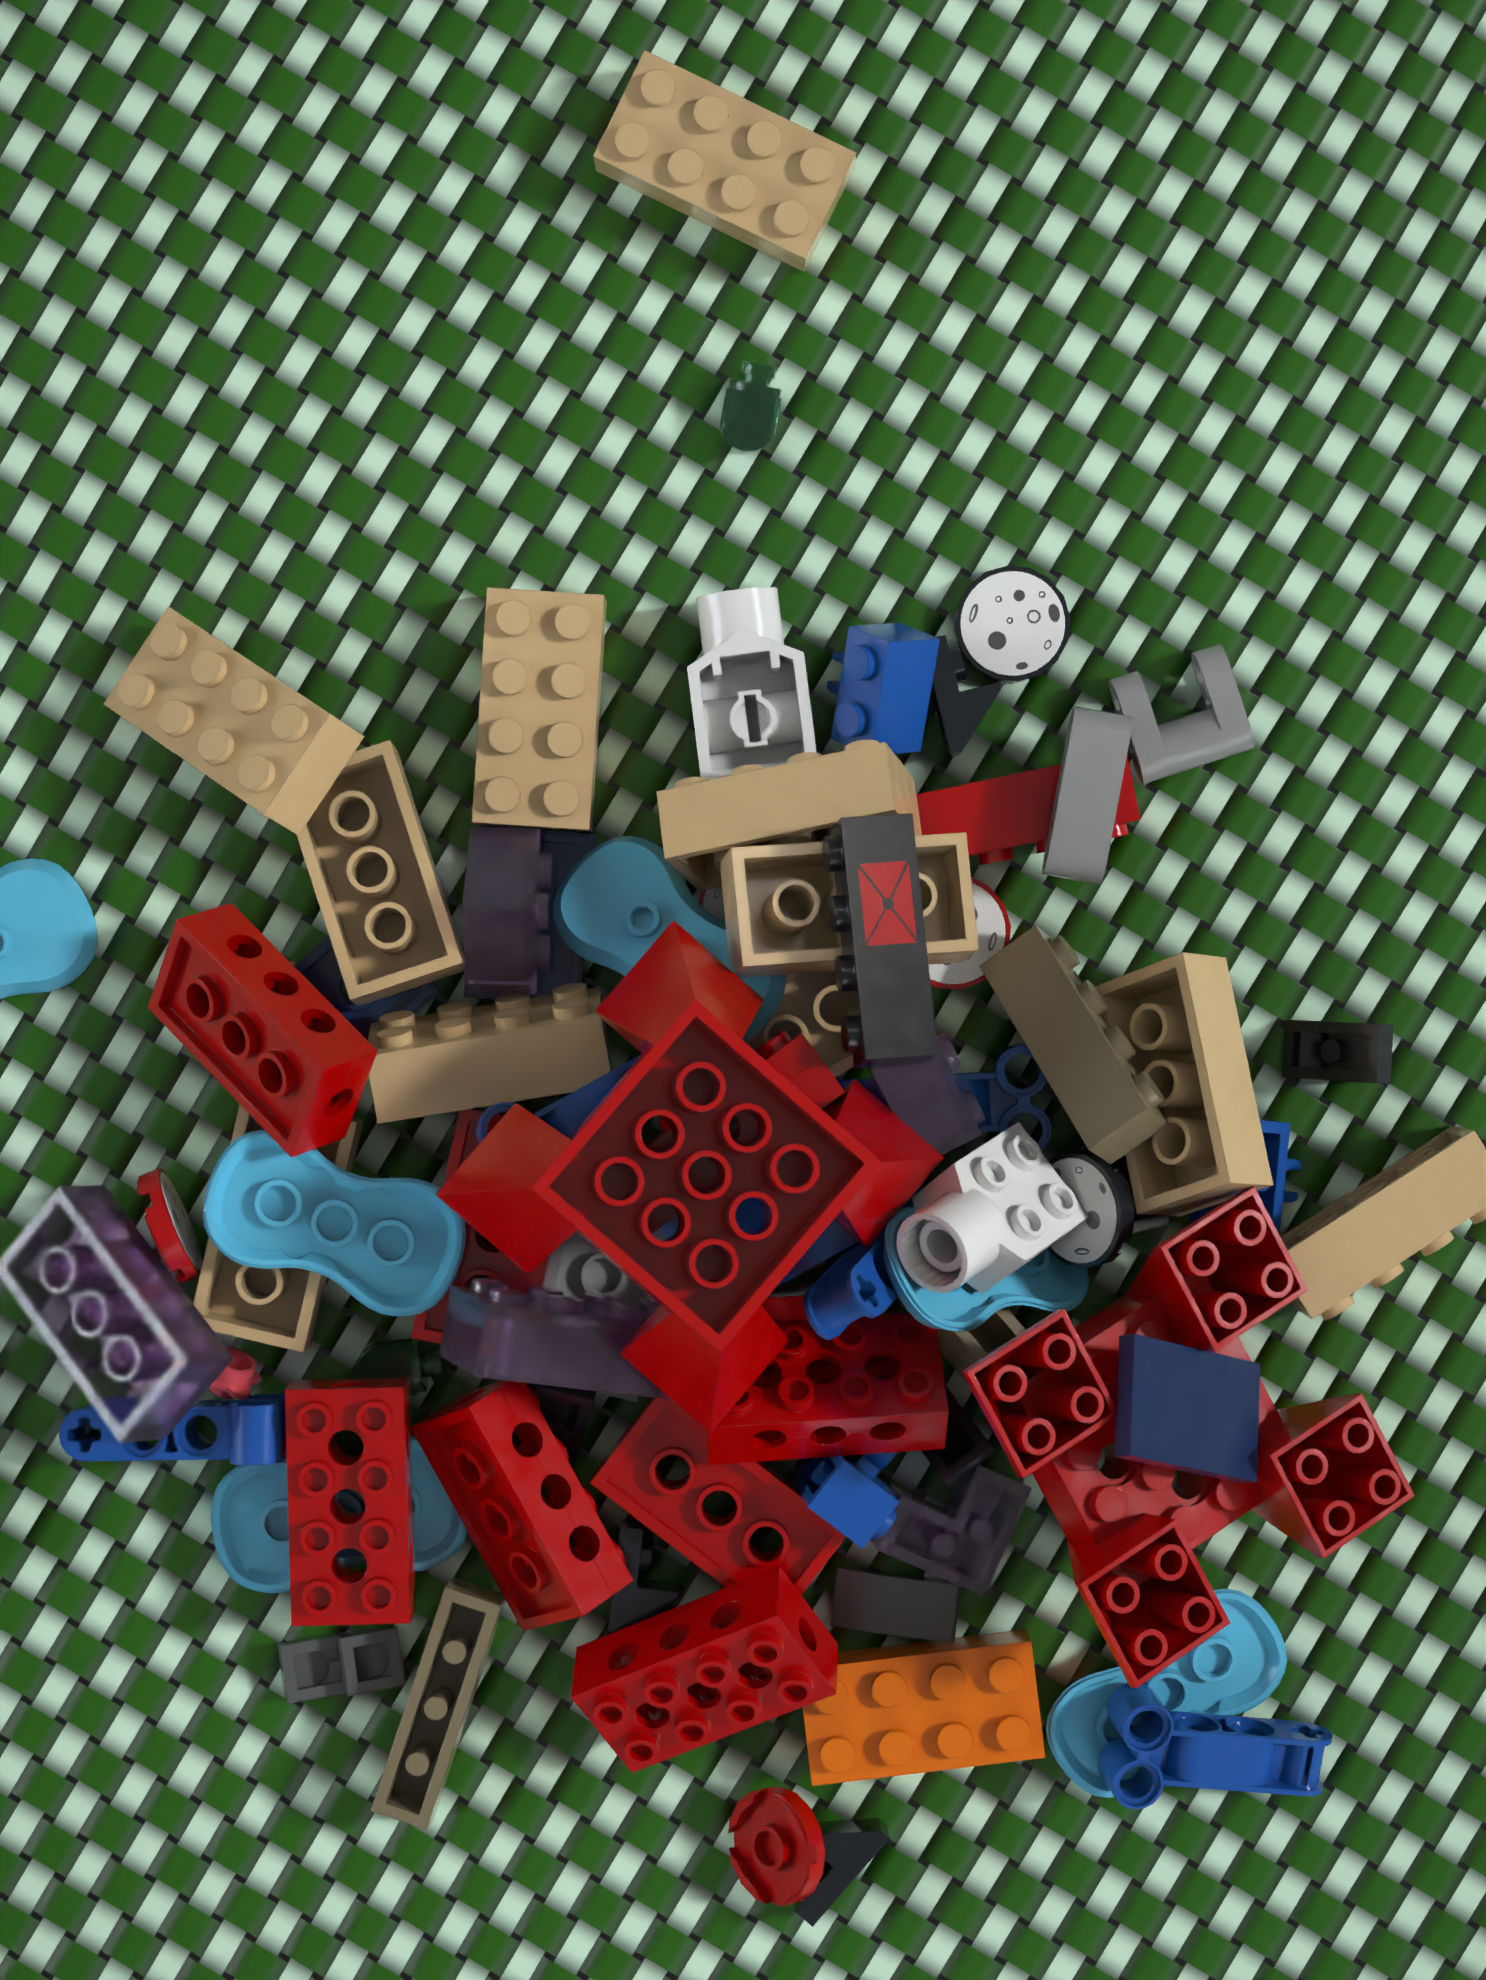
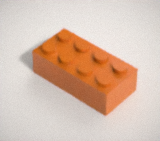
M1026 1629L956 1637L953 1642L924 1641L838 1652L836 1694L802 1707L812 1786L1046 1758L1032 1642Z

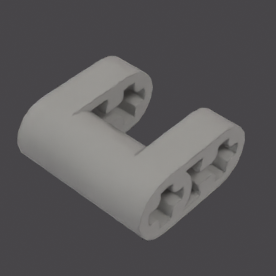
M1221 644L1191 653L1193 669L1206 709L1157 725L1146 688L1138 671L1109 679V689L1116 713L1133 718L1128 750L1135 771L1143 785L1254 749V739L1230 662Z

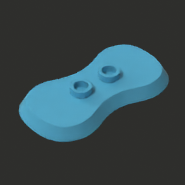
M621 836L601 843L580 859L566 875L557 890L553 902V918L557 931L572 951L588 961L610 968L625 977L671 922L675 921L730 969L726 922L708 912L694 898L683 876L664 859L663 848L651 841L634 836ZM785 975L740 978L764 999L742 1038L745 1043L751 1040L768 1023L778 1008L785 991Z
M29 858L7 863L0 867V999L21 994L50 992L69 985L86 971L94 959L98 946L95 918L84 892L69 872L59 864L49 860Z
M265 1130L249 1132L235 1139L225 1149L212 1171L204 1197L203 1219L206 1232L218 1250L231 1260L254 1268H300L319 1273L334 1280L366 1307L390 1316L420 1314L434 1307L443 1298L456 1277L463 1257L466 1239L465 1220L435 1195L440 1190L439 1187L429 1182L412 1178L382 1179L359 1176L337 1167L316 1149L291 1158Z
M915 1207L901 1209L887 1223L882 1250L888 1276L907 1311L921 1324L932 1329L955 1332L970 1331L979 1327L998 1310L1013 1305L1041 1311L1055 1312L1058 1309L1070 1311L1079 1306L1087 1296L1089 1288L1087 1268L1081 1269L1065 1265L1052 1255L1048 1248L983 1294L966 1282L955 1290L946 1293L927 1290L908 1275L897 1252L898 1230L908 1217L916 1213Z
M411 1436L415 1571H423L445 1562L454 1555L464 1542L467 1529L415 1436ZM283 1459V1462L276 1464L239 1465L222 1478L213 1496L211 1527L217 1555L228 1575L241 1586L253 1591L281 1593L290 1590L287 1459ZM351 1489L337 1492V1500L345 1510L359 1512L365 1509L364 1499L358 1492ZM346 1548L338 1552L339 1559L344 1566L367 1564L363 1554L356 1549Z
M1214 1590L1230 1624L1143 1683L1154 1691L1168 1711L1234 1716L1261 1704L1279 1685L1286 1669V1646L1273 1619L1252 1597L1238 1590ZM1119 1666L1090 1674L1071 1684L1055 1701L1048 1715L1046 1725L1049 1746L1056 1761L1066 1775L1084 1791L1094 1796L1112 1798L1114 1795L1098 1771L1097 1759L1100 1751L1108 1742L1121 1737L1107 1715V1703L1111 1694L1118 1687L1128 1683ZM1150 1710L1136 1714L1130 1725H1138L1148 1717ZM1140 1766L1127 1769L1120 1780L1133 1777L1138 1772Z

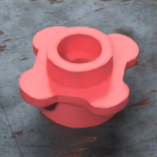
M219 1347L213 1350L212 1354L206 1358L205 1364L207 1367L199 1369L196 1374V1379L200 1384L208 1387L213 1394L225 1399H248L252 1392L250 1386L257 1385L260 1380V1374L256 1371L257 1364L255 1360L246 1352L232 1347Z

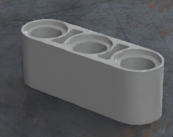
M1078 706L1073 707L1042 866L1043 875L1101 885L1106 870L1133 722L1131 716Z

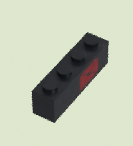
M913 814L842 817L830 829V836H825L823 839V862L827 873L834 872L836 896H830L829 921L832 931L840 932L842 955L836 956L835 980L838 991L846 992L849 1016H843L841 1019L843 1049L846 1053L852 1052L854 1068L925 1063L937 1055L938 1050Z

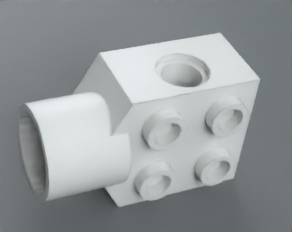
M755 587L735 589L697 597L696 602L703 656L687 666L700 776L712 780L730 776L733 769L743 765L756 764L767 768L785 764L788 758L795 754L816 752L804 652L784 645L777 588Z
M1017 1122L955 1162L912 1197L916 1213L908 1217L898 1230L897 1252L908 1275L927 1290L946 1293L955 1290L966 1282L983 1294L1045 1251L1089 1216L1077 1201L1073 1191L1065 1185L1043 1155L1039 1145L1029 1136L1020 1122Z

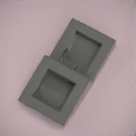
M842 1566L837 1569L830 1626L906 1638L953 1642L955 1641L962 1583L908 1573L899 1576Z
M396 1626L341 1632L277 1643L284 1696L288 1704L342 1693L352 1696L406 1685Z

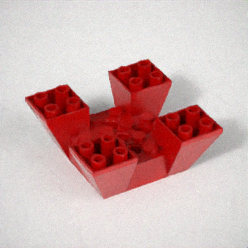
M672 921L594 1011L642 1053L571 1137L568 1138L519 1104L514 1103L435 1195L526 1274H529L575 1232L582 1236L660 1304L619 1354L711 1433L789 1341L761 1305L832 1221H835L864 1248H868L944 1157L856 1079H852L844 1089L845 1093L835 1099L825 1112L742 1040L764 999L679 924ZM738 1111L750 1113L758 1125L757 1136L748 1146L737 1144L729 1132L730 1120ZM651 1117L662 1118L669 1124L672 1131V1139L669 1146L660 1153L649 1150L642 1141V1127ZM700 1157L711 1160L718 1171V1180L715 1187L704 1194L696 1191L691 1186L688 1177L690 1166ZM747 1198H753L758 1201L764 1210L762 1226L751 1234L743 1232L737 1225L735 1218L737 1207ZM665 1204L670 1206L677 1214L678 1227L673 1236L661 1241L650 1233L648 1217L655 1207Z
M1254 1186L1242 1190L1157 1245L1127 1293L1074 1328L1065 1309H1058L962 1371L1018 1478H1025L1032 1473L1067 1538L1074 1582L1130 1687L1135 1689L1230 1624L1192 1549L1252 1510L1316 1557L1324 1559L1415 1496L1362 1393H1353L1277 1410L1261 1379L1259 1388L1257 1482L1237 1483L1176 1470L1177 1482L1173 1488L1174 1469L1115 1457L1119 1336L1137 1334L1251 1361L1239 1336L1308 1291ZM1103 1449L1105 1454V1460L1103 1466L1099 1470L1098 1461L1101 1456V1450Z

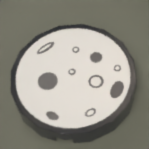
M1004 566L985 572L967 587L956 607L954 634L961 653L975 671L994 681L1018 683L1041 675L1058 661L1068 642L1071 618L1063 594L1048 577L1031 568Z
M1083 1149L1053 1157L1049 1163L1065 1185L1073 1191L1077 1201L1089 1217L1048 1248L1049 1252L1065 1265L1081 1269L1113 1262L1121 1254L1118 1252L1121 1250L1122 1244L1129 1242L1134 1230L1135 1205L1129 1183L1121 1171L1114 1172L1105 1160L1092 1151Z

